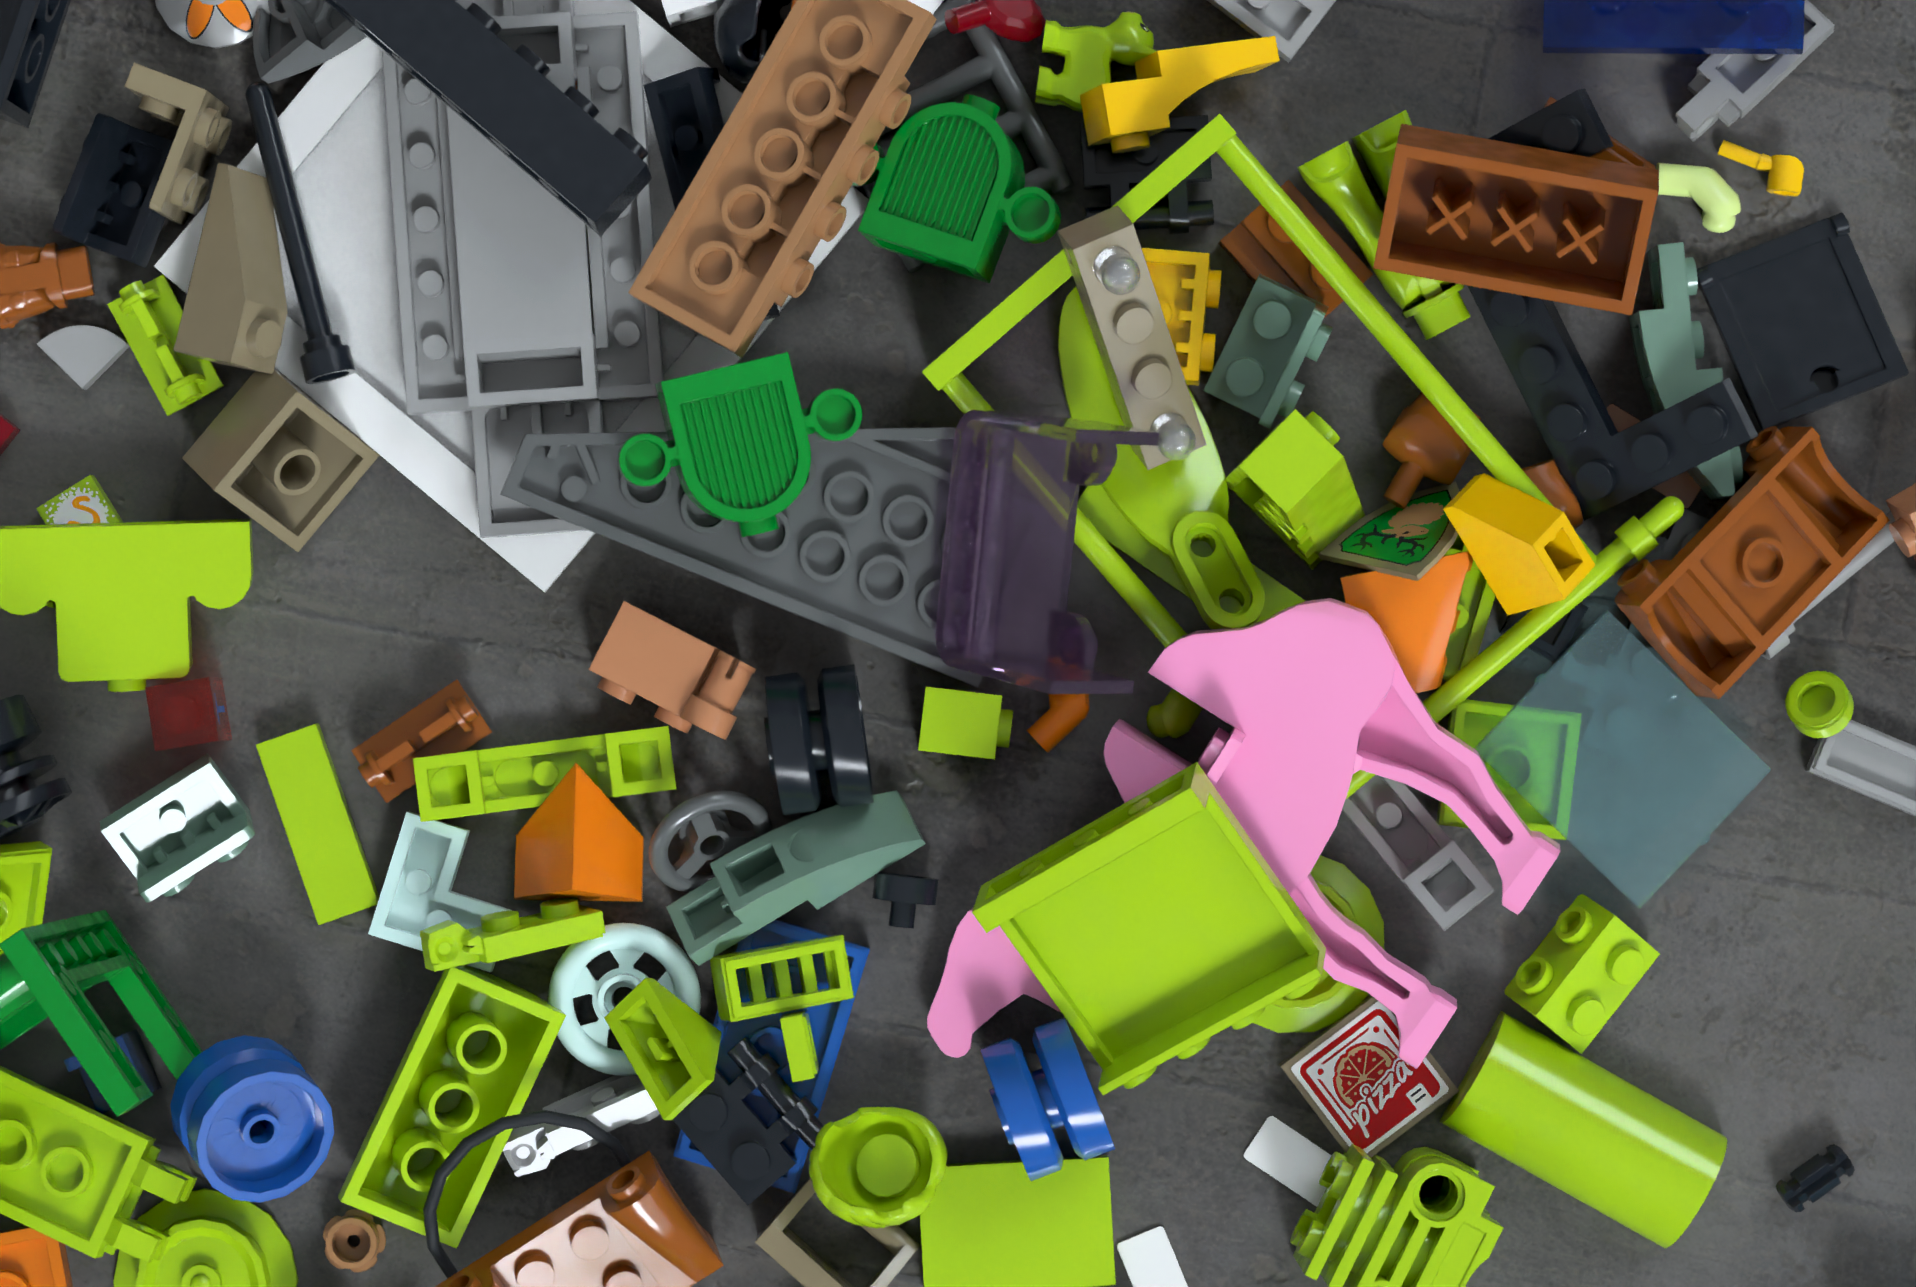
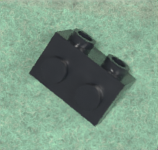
M98 113L95 116L89 134L84 140L82 152L67 191L61 199L59 211L53 224V231L95 250L146 268L166 218L150 209L149 204L173 140L130 126L106 114Z

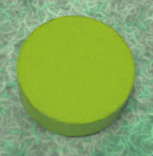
M1813 671L1802 675L1791 685L1786 695L1785 707L1789 718L1801 733L1812 738H1827L1839 733L1847 726L1853 715L1854 702L1850 691L1838 676L1826 671Z

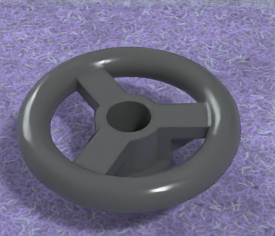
M722 790L692 797L671 810L657 826L649 846V859L652 870L665 885L675 890L689 893L715 877L713 872L695 874L707 860L718 858L725 852H731L772 831L769 814L756 799L740 792ZM724 810H733L745 815L751 821L753 830L742 831L731 826ZM678 832L684 848L680 859L672 865L669 861L668 849L672 838Z

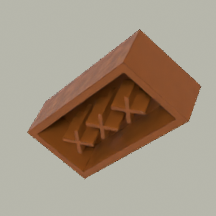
M1401 124L1373 268L1632 315L1659 192V170Z

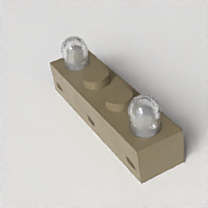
M1117 205L1058 230V234L1132 450L1147 470H1150L1170 460H1183L1194 450L1207 444L1134 224Z

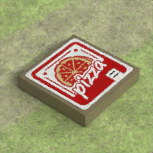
M1371 995L1279 1064L1343 1150L1347 1153L1349 1147L1353 1144L1363 1149L1370 1158L1459 1092L1430 1052H1428L1417 1069L1399 1059V1032L1396 1015Z

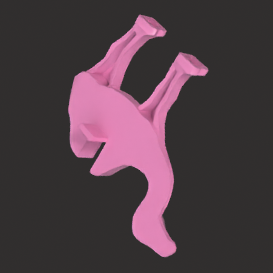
M1333 598L1310 600L1285 608L1268 619L1248 627L1199 630L1180 637L1164 649L1148 673L1234 727L1230 734L1220 727L1217 729L1198 759V764L1325 945L1326 953L1323 969L1334 980L1368 992L1396 1015L1399 1032V1059L1417 1069L1455 1013L1457 999L1443 989L1431 985L1425 976L1388 954L1362 927L1349 920L1333 907L1321 892L1310 873L1337 826L1353 774L1363 770L1398 781L1447 804L1470 828L1494 859L1502 880V905L1517 915L1524 909L1561 851L1560 844L1542 832L1531 831L1494 782L1478 751L1434 721L1408 682L1388 638L1380 625L1367 611ZM1121 719L1113 725L1104 746L1106 767L1124 803L1192 765ZM973 908L967 912L956 928L948 950L947 962L941 983L927 1016V1028L932 1038L944 1054L954 1058L966 1055L971 1048L973 1033L999 1010L1023 994L1035 998L1061 1012L1001 927L998 926L986 933L973 915Z

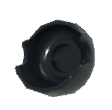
M724 0L714 14L713 37L720 60L731 77L744 84H749L784 23L780 15V9L788 5L791 0Z

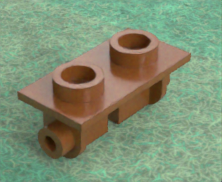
M456 679L351 751L360 763L358 769L371 788L375 786L384 801L388 803L416 784L413 758L464 752L491 734L492 730L458 679Z

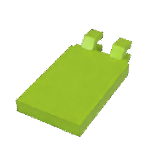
M0 1066V1214L94 1259L103 1257L104 1252L114 1255L116 1249L146 1263L152 1262L153 1259L160 1260L171 1236L144 1222L130 1219L142 1191L150 1192L174 1204L178 1203L179 1200L185 1202L188 1200L198 1177L172 1164L157 1160L162 1149L153 1145L156 1139Z

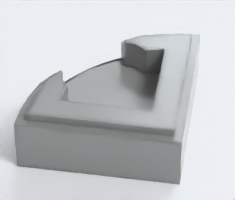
M76 325L59 329L37 343L84 390H87L130 347L128 342L108 330L89 325Z

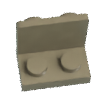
M133 63L125 87L141 98L138 108L151 113V117L178 128L151 198L149 208L171 221L184 225L189 213L197 215L206 199L209 179L203 176L211 155L219 156L227 144L232 128V120L226 118L229 107L203 88Z

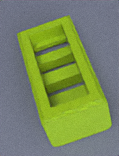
M843 935L718 955L710 959L719 1017L727 1022H736L854 998ZM823 952L829 988L818 990L812 954ZM797 957L802 992L793 994L787 959ZM771 963L776 997H766L761 964ZM745 968L750 998L748 1002L741 1003L736 969Z

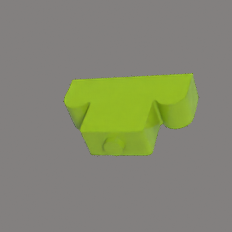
M252 518L0 526V608L10 614L24 616L36 613L51 601L55 602L58 673L60 678L67 682L107 681L108 691L129 692L146 690V679L185 677L193 664L190 596H194L196 601L206 607L224 609L232 607L241 601L252 585L254 573Z

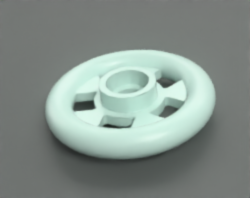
M613 923L605 925L606 933H603V937L574 943L566 949L557 962L551 976L548 1004L566 1014L557 1036L572 1056L596 1071L610 1075L631 1076L637 1074L624 1051L608 1048L610 1027L604 1017L616 1007L613 1001L616 989L629 987L633 990L643 979L649 978L646 974L634 968V964L645 952L658 960L664 966L666 972L657 982L698 1014L701 1008V992L698 976L692 962L684 950L670 937L654 928L641 924ZM610 950L618 962L619 968L610 970L599 981L595 980L586 965L598 955ZM591 994L593 1008L599 1019L595 1022L580 1025L575 1014L573 998Z

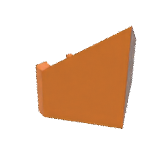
M577 763L573 765L516 835L514 899L553 900L575 897L578 898V901L642 902L644 837Z

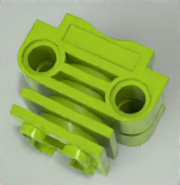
M1351 1144L1347 1153L1344 1152L1342 1155L1335 1151L1328 1160L1319 1184L1326 1187V1190L1315 1212L1305 1209L1292 1233L1290 1243L1297 1246L1293 1256L1304 1275L1317 1281L1321 1274L1328 1287H1466L1474 1271L1489 1258L1504 1228L1500 1223L1489 1217L1490 1213L1484 1209L1495 1186L1482 1180L1478 1176L1479 1171L1436 1149L1429 1147L1413 1148L1403 1154L1394 1168H1392L1384 1158L1378 1155L1370 1158L1363 1149ZM1432 1176H1443L1442 1188L1436 1195L1430 1198L1419 1197L1420 1188L1425 1180Z

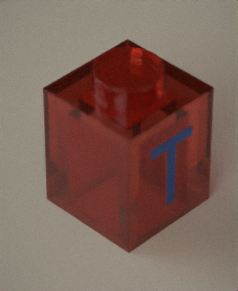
M206 677L145 687L155 751H168L232 740L222 678Z

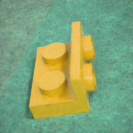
M1142 248L1186 384L1199 386L1201 371L1213 372L1216 334L1204 333L1206 308H1219L1222 270L1210 269V253Z

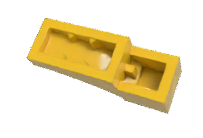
M1269 36L1159 50L1136 61L1137 80L1101 84L1080 95L1088 146L1111 143L1112 153L1131 152L1150 147L1149 137L1170 128L1169 114L1199 89L1226 78L1255 73L1279 62L1276 37Z

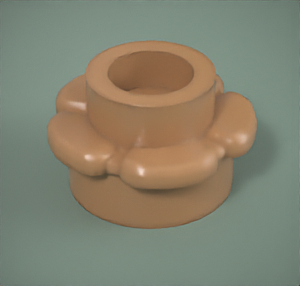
M350 1209L344 1216H334L326 1224L323 1232V1239L326 1241L324 1252L333 1266L338 1269L346 1268L351 1269L353 1272H363L377 1263L378 1253H381L386 1246V1234L380 1224L373 1222L372 1214L359 1209ZM351 1235H357L360 1238L358 1246L353 1247L349 1244L348 1239Z

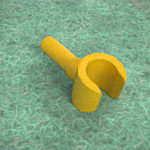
M1726 140L1722 141L1718 155L1756 170L1769 172L1767 192L1793 197L1801 193L1804 167L1798 158L1790 155L1769 156L1764 153L1760 154Z

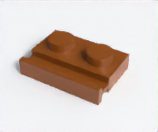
M1287 180L1281 188L1364 284L1373 273L1292 182ZM1261 204L1218 243L1254 284L1259 274L1273 279L1329 306L1325 317L1343 302V299Z

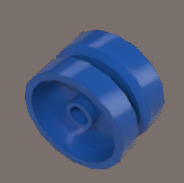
M1065 1017L1034 1028L1032 1041L1042 1066L1041 1069L1031 1072L1020 1043L1011 1037L981 1048L984 1063L994 1087L989 1089L994 1106L1009 1144L1015 1143L1030 1181L1061 1170L1064 1158L1053 1129L1063 1125L1066 1128L1075 1153L1084 1160L1115 1149Z
M243 1035L215 1043L193 1058L178 1078L170 1103L173 1130L210 1185L233 1200L261 1203L287 1196L313 1177L327 1158L334 1135L332 1108L310 1075L305 1072L300 1062L290 1050L269 1038Z

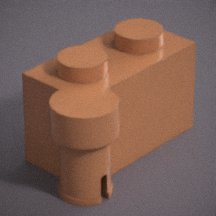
M625 601L622 603L589 668L590 671L602 676L597 686L600 690L630 705L637 694L659 706L654 717L687 734L692 724L724 740L727 739L737 719V716L732 713L752 674H755L757 669Z

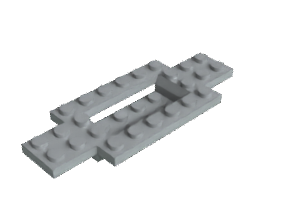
M455 0L465 9L473 2L486 11L502 28L496 36L514 51L521 44L533 51L551 70L545 77L563 93L569 86L576 88L575 80H577L578 91L587 97L599 110L594 119L611 134H614L619 127L624 129L648 152L639 15L637 11L575 16L574 0ZM382 50L407 414L421 415L471 411L481 538L589 531L502 496L500 493L524 434L604 433L602 402L658 398L655 384L664 381L659 311L637 300L628 293L655 247L650 182L601 237L587 225L594 335L592 331L585 223ZM647 155L643 161L647 163L649 168V157Z

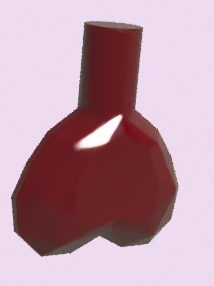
M976 0L948 9L944 15L946 27L952 34L985 25L1001 37L1020 42H1029L1039 37L1046 23L1041 8L1034 0Z

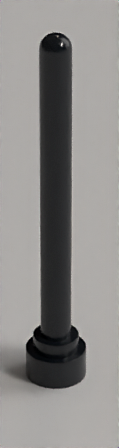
M255 82L248 86L245 96L308 341L303 343L305 354L300 356L299 359L306 384L329 382L355 373L356 369L350 346L342 345L340 335L333 334L271 91L266 84Z

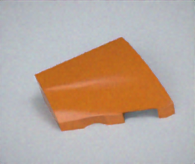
M1469 551L1444 555L1419 581L1377 571L1362 572L1340 578L1345 603L1367 611L1380 625L1395 651L1408 682L1416 694L1441 687L1447 664L1445 653L1449 637L1455 632L1460 610H1457L1466 572L1471 571L1473 563Z

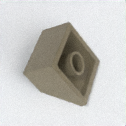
M274 368L273 375L255 371L182 459L215 492L295 551L299 552L380 455Z

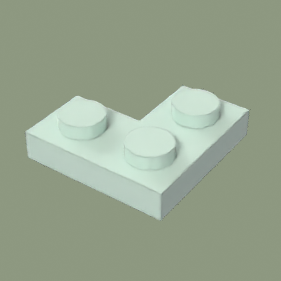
M410 811L406 812L368 932L369 935L423 951L420 931L446 920L457 922L465 929H471L481 926L480 917L501 911H512L451 891L470 830L439 820L421 822L420 814ZM479 961L466 965L492 972L496 962L484 963Z

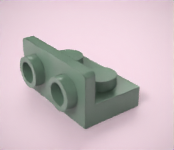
M1259 274L1203 391L1260 418L1259 424L1270 429L1277 414L1286 418L1293 412L1305 387V384L1294 380L1305 357L1317 362L1332 332L1333 327L1322 322L1329 306Z

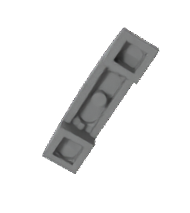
M1375 775L1345 800L1342 808L1343 812L1443 931H1446L1494 892L1488 881L1454 840L1447 836L1404 783Z

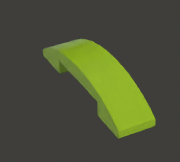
M669 726L413 758L420 821L426 822L540 807L575 763L583 769L608 798L675 790L676 781Z

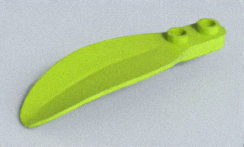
M1075 286L1066 296L1061 311L1058 329V356L1068 412L1078 442L1103 489L1127 521L1150 543L1170 556L1203 621L1212 630L1241 628L1256 624L1265 605V591L1234 529L1228 523L1229 495L1225 480L1226 476L1211 431L1195 398L1188 388L1207 445L1147 470L1132 450L1083 304ZM1195 541H1204L1211 546L1213 553L1208 557H1199L1192 552L1190 545ZM1225 596H1232L1240 602L1241 610L1236 613H1228L1221 608L1219 600Z

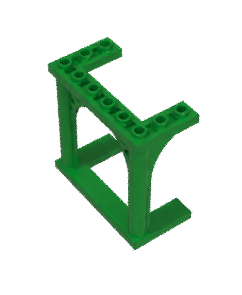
M106 910L22 928L0 943V947L4 952L0 955V1050L49 1017L117 1117L132 1110L153 1094L92 1007L84 992L97 983L108 980L176 1080H178L193 1058L203 1052Z

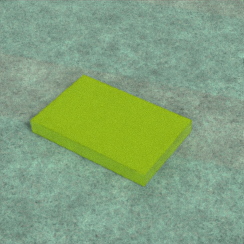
M1098 1155L1088 1160H1084L1081 1157H1063L1061 1170L1030 1181L1022 1160L946 1164L944 1176L936 1187L934 1198L930 1202L929 1207L920 1214L924 1287H1093L1116 1285L1108 1155Z

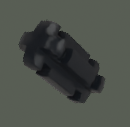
M1835 1144L1827 1146L1826 1150L1828 1153L1826 1155L1816 1154L1790 1173L1791 1180L1788 1182L1782 1179L1778 1181L1776 1185L1778 1194L1794 1212L1803 1211L1805 1209L1803 1206L1804 1202L1808 1200L1814 1203L1841 1183L1839 1177L1843 1174L1848 1177L1853 1175L1855 1171L1854 1166L1847 1154Z

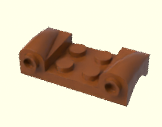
M1771 426L1761 431L1746 447V452L1749 456L1743 465V469L1751 478L1672 560L1658 559L1649 562L1647 559H1642L1631 565L1618 579L1617 584L1621 589L1616 595L1614 602L1695 696L1720 699L1890 521L1882 510L1862 497L1837 472L1824 452L1820 435L1813 427L1787 426L1778 429L1776 426Z
M649 1150L435 1287H691L724 1266L714 1239L686 1208Z

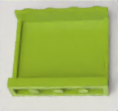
M1198 762L984 883L980 887L972 910L973 915L986 933L998 926L1001 927L1099 1064L1102 1073L1098 1089L1102 1095L1122 1085L1126 1089L1140 1085L1155 1072L1158 1065L1175 1056L1179 1059H1186L1195 1055L1208 1044L1211 1036L1230 1026L1234 1030H1238L1250 1025L1262 1015L1266 1006L1284 996L1289 1000H1293L1308 993L1317 985L1322 976L1326 947Z

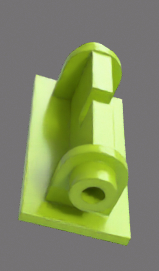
M164 274L143 284L142 280L125 286L119 291L121 297L107 304L167 416L224 387L211 361L174 351L183 308Z

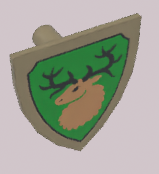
M1452 482L1451 485L1445 484L1418 491L1413 494L1405 509L1388 503L1362 517L1319 553L1320 559L1419 581L1454 544L1458 535L1443 510L1460 492L1457 483Z

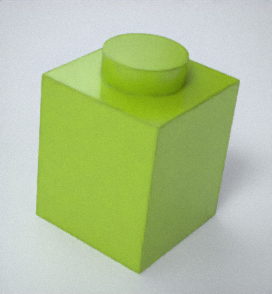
M926 687L918 750L995 760L996 747L1009 748L1013 710L1001 709L1002 695Z

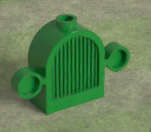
M964 94L961 103L946 102L932 105L911 116L896 132L886 156H884L881 146L876 142L873 149L879 152L877 166L869 180L861 186L868 185L873 181H876L858 231L874 246L990 284L1009 231L1011 230L1020 240L1026 243L1037 244L1045 242L1058 230L1061 213L1057 203L1045 190L1037 187L1024 188L1025 169L1020 152L1011 138L996 122L1000 107L984 98Z
M785 352L656 383L655 387L668 441L664 442L661 438L652 434L632 436L620 447L617 464L621 475L628 482L636 486H652L661 482L668 475L670 468L675 466L682 489L698 508L718 519L738 522L741 537L761 534L779 529L776 514L786 509L798 497L806 483L811 464V449L808 435L815 433L819 438L827 441L845 440L858 430L862 421V409L857 398L843 389L822 391L812 399L808 408L801 409L789 354Z

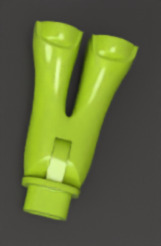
M1407 110L1351 138L1385 200L1387 198L1401 124L1412 125ZM1348 141L1297 167L1308 186L1335 212L1349 230L1385 291L1403 310L1401 313L1404 318L1414 316L1426 340L1471 317L1458 292L1465 287L1464 285L1373 268L1383 212L1369 190Z

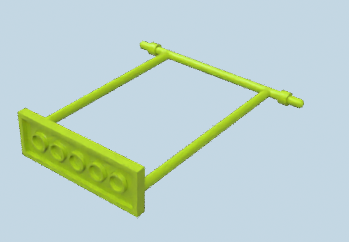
M1220 113L1112 206L1118 205L1130 221L1134 223L1212 154L1217 152L1490 473L1501 482L1553 506L1236 135V131ZM1063 249L927 366L922 373L938 391L942 389L1166 648L1180 637L1187 635V633L962 373L967 366L1073 276ZM1668 496L1639 520L1632 516L1614 532L1617 538L1597 555L1580 538L1596 566L1565 600L1533 608L1426 698L1422 703L1434 721L1438 723L1630 560L1635 557L1640 561L1659 545L1655 539L1683 516V502L1675 496ZM1363 770L1354 773L1346 799L1373 778L1375 774Z

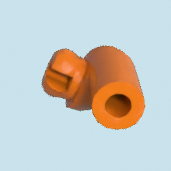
M1069 657L1055 658L1048 664L1045 671V680L1048 682L1050 709L1026 730L1047 753L1087 717L1090 710L1087 673L1080 663Z

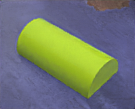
M462 965L444 969L338 1194L340 1202L426 1236L423 1208L435 1171L463 1138L501 1117L521 1113L566 1014L548 1004L544 999L477 968ZM513 1129L504 1130L472 1148L447 1177L436 1209L439 1240L441 1243L457 1249Z
M1503 1011L1499 1013L1458 1087L1459 1092L1453 1096L1439 1121L1663 1248H1668L1674 1244L1698 1213L1716 1180L1727 1149V1138L1724 1135Z

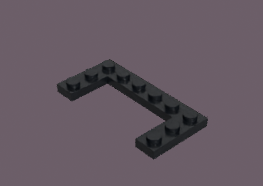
M1585 88L1572 92L1488 138L1591 158L1614 146ZM1468 286L1553 459H1555L1561 475L1572 488L1579 502L1584 521L1758 436L1730 378L1618 433L1553 301Z

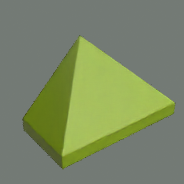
M643 979L604 1017L663 1120H673L714 1081L722 1032L655 979Z

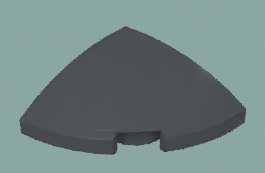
M268 0L271 15L262 9L257 10L253 31L255 63L260 79L269 84L318 66L348 50L366 38V36L324 0Z

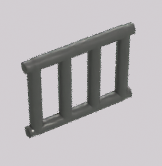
M947 0L940 4L933 14L937 20L926 40L947 30L944 19L946 10L976 0ZM985 25L966 30L979 56L909 92L908 94L911 95V105L899 126L903 125L911 116L922 109L945 103L991 78L1008 110L1007 113L997 117L996 122L1011 139L1021 134L1038 168L1025 174L1024 188L1037 187L1046 192L1052 190L1054 195L1070 191L1074 187V183L1067 171V167L996 33ZM886 126L880 136L894 129H890ZM876 181L861 186L868 199H870ZM898 254L909 273L920 270L926 264L925 262Z

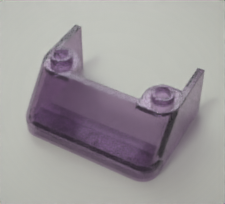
M971 410L963 415L957 425L954 437L935 633L938 653L946 665L1049 694H1133L1134 680L1094 670V661L1098 649L1097 637L1090 622L1081 614L1067 611L1079 485L1097 486L1107 480L1117 460L1116 444L1158 446L1159 432L1100 421L1001 411Z

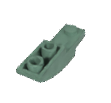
M1683 242L1659 244L1648 251L1653 310L1638 311L1629 317L1637 365L1654 415L1723 381L1722 367L1696 370L1695 359H1702L1704 356V335L1701 322L1699 320L1691 321L1689 296L1697 294L1698 277L1694 258H1685ZM1739 446L1687 470L1711 500L1733 496L1735 494L1734 483L1742 482L1743 464Z
M895 790L873 795V803L841 807L838 804L776 828L710 863L715 875L714 878L666 906L688 956L700 966L808 900L818 910L925 845L926 843L902 795Z

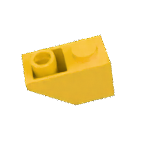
M1486 473L1474 476L1443 508L1507 616L1565 600L1596 566L1563 511Z

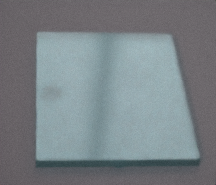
M1605 610L1545 674H1540L1535 678L1534 686L1474 748L1510 786L1639 909L1700 845L1708 843L1710 834L1771 771L1736 734L1608 610Z

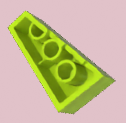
M1295 409L1232 470L1225 480L1227 486L1313 570L1322 561L1319 553L1349 527L1364 517L1365 513L1344 456L1334 447L1340 440L1338 434L1315 412L1311 411L1304 418Z

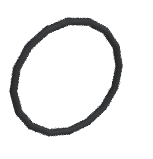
M548 1110L501 1117L463 1138L435 1171L423 1208L427 1248L447 1279L459 1271H457L440 1244L436 1209L447 1177L472 1148L504 1130L546 1123L583 1131L610 1149L622 1168L630 1163L631 1159L620 1141L587 1118Z

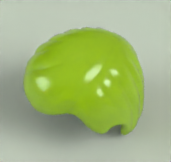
M862 1107L855 1113L838 1121L828 1122L821 1128L816 1136L815 1146L809 1156V1174L817 1197L832 1214L854 1225L869 1228H885L905 1223L919 1216L929 1207L930 1202L934 1198L936 1187L941 1182L946 1170L947 1148L937 1127L929 1119L917 1112L897 1107Z

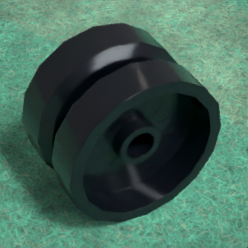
M855 665L822 669L817 679L820 705L818 710L810 709L806 682L799 673L765 677L768 717L764 718L767 751L772 776L776 775L783 815L817 810L822 800L819 770L828 769L833 798L841 807L874 802L867 739Z

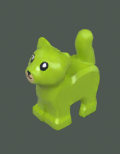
M1129 11L1122 12L1113 23L1105 27L1093 25L1063 27L1056 21L1046 20L1042 52L1062 56L1065 59L1064 69L1060 74H1054L1051 68L1039 67L1035 103L1048 106L1064 105L1072 110L1083 113L1080 95L1101 84L1111 83L1110 65L1112 61L1125 66H1135L1136 61L1156 52L1153 49V33L1145 26L1141 15Z

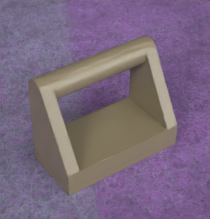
M809 1177L760 1231L755 1243L804 1287H854L787 1227L789 1222L815 1193L811 1178ZM898 1225L885 1228L861 1226L893 1255L865 1287H887L918 1250L920 1245Z

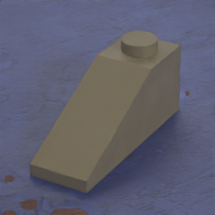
M218 163L174 351L219 364L273 375L288 311L274 207L267 178L228 164Z

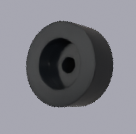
M879 872L875 874L872 898L891 901L889 926L914 928L916 905H936L939 879Z

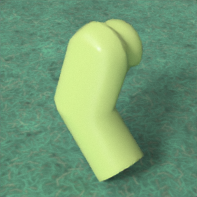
M1657 163L1656 169L1659 170L1658 195L1691 197L1703 209L1701 214L1702 224L1709 231L1724 233L1735 226V215L1741 211L1739 195L1715 170L1705 166Z

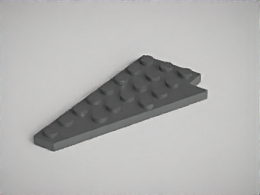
M975 427L858 429L851 437L841 441H827L819 438L815 433L809 434L811 464L809 475L802 491L786 509L776 514L779 529L747 537H741L738 522L718 519L698 508L682 489L675 466L670 468L668 475L661 482L652 486H636L628 482L621 475L617 464V456L620 447L627 439L638 434H652L666 442L668 441L667 432L524 434L500 495L974 687H979L1048 515V511L1044 507L991 486L1002 458Z

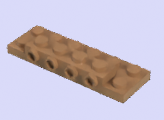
M796 0L628 293L644 304L742 358L773 303L782 307L788 295L798 298L806 290L814 273V265L808 260L821 239L826 242L831 241L842 228L847 210L841 203L853 182L861 186L873 174L879 159V152L873 148L886 126L890 129L897 128L907 115L911 105V95L906 93L910 82L905 77V74L937 20L933 14L908 0Z

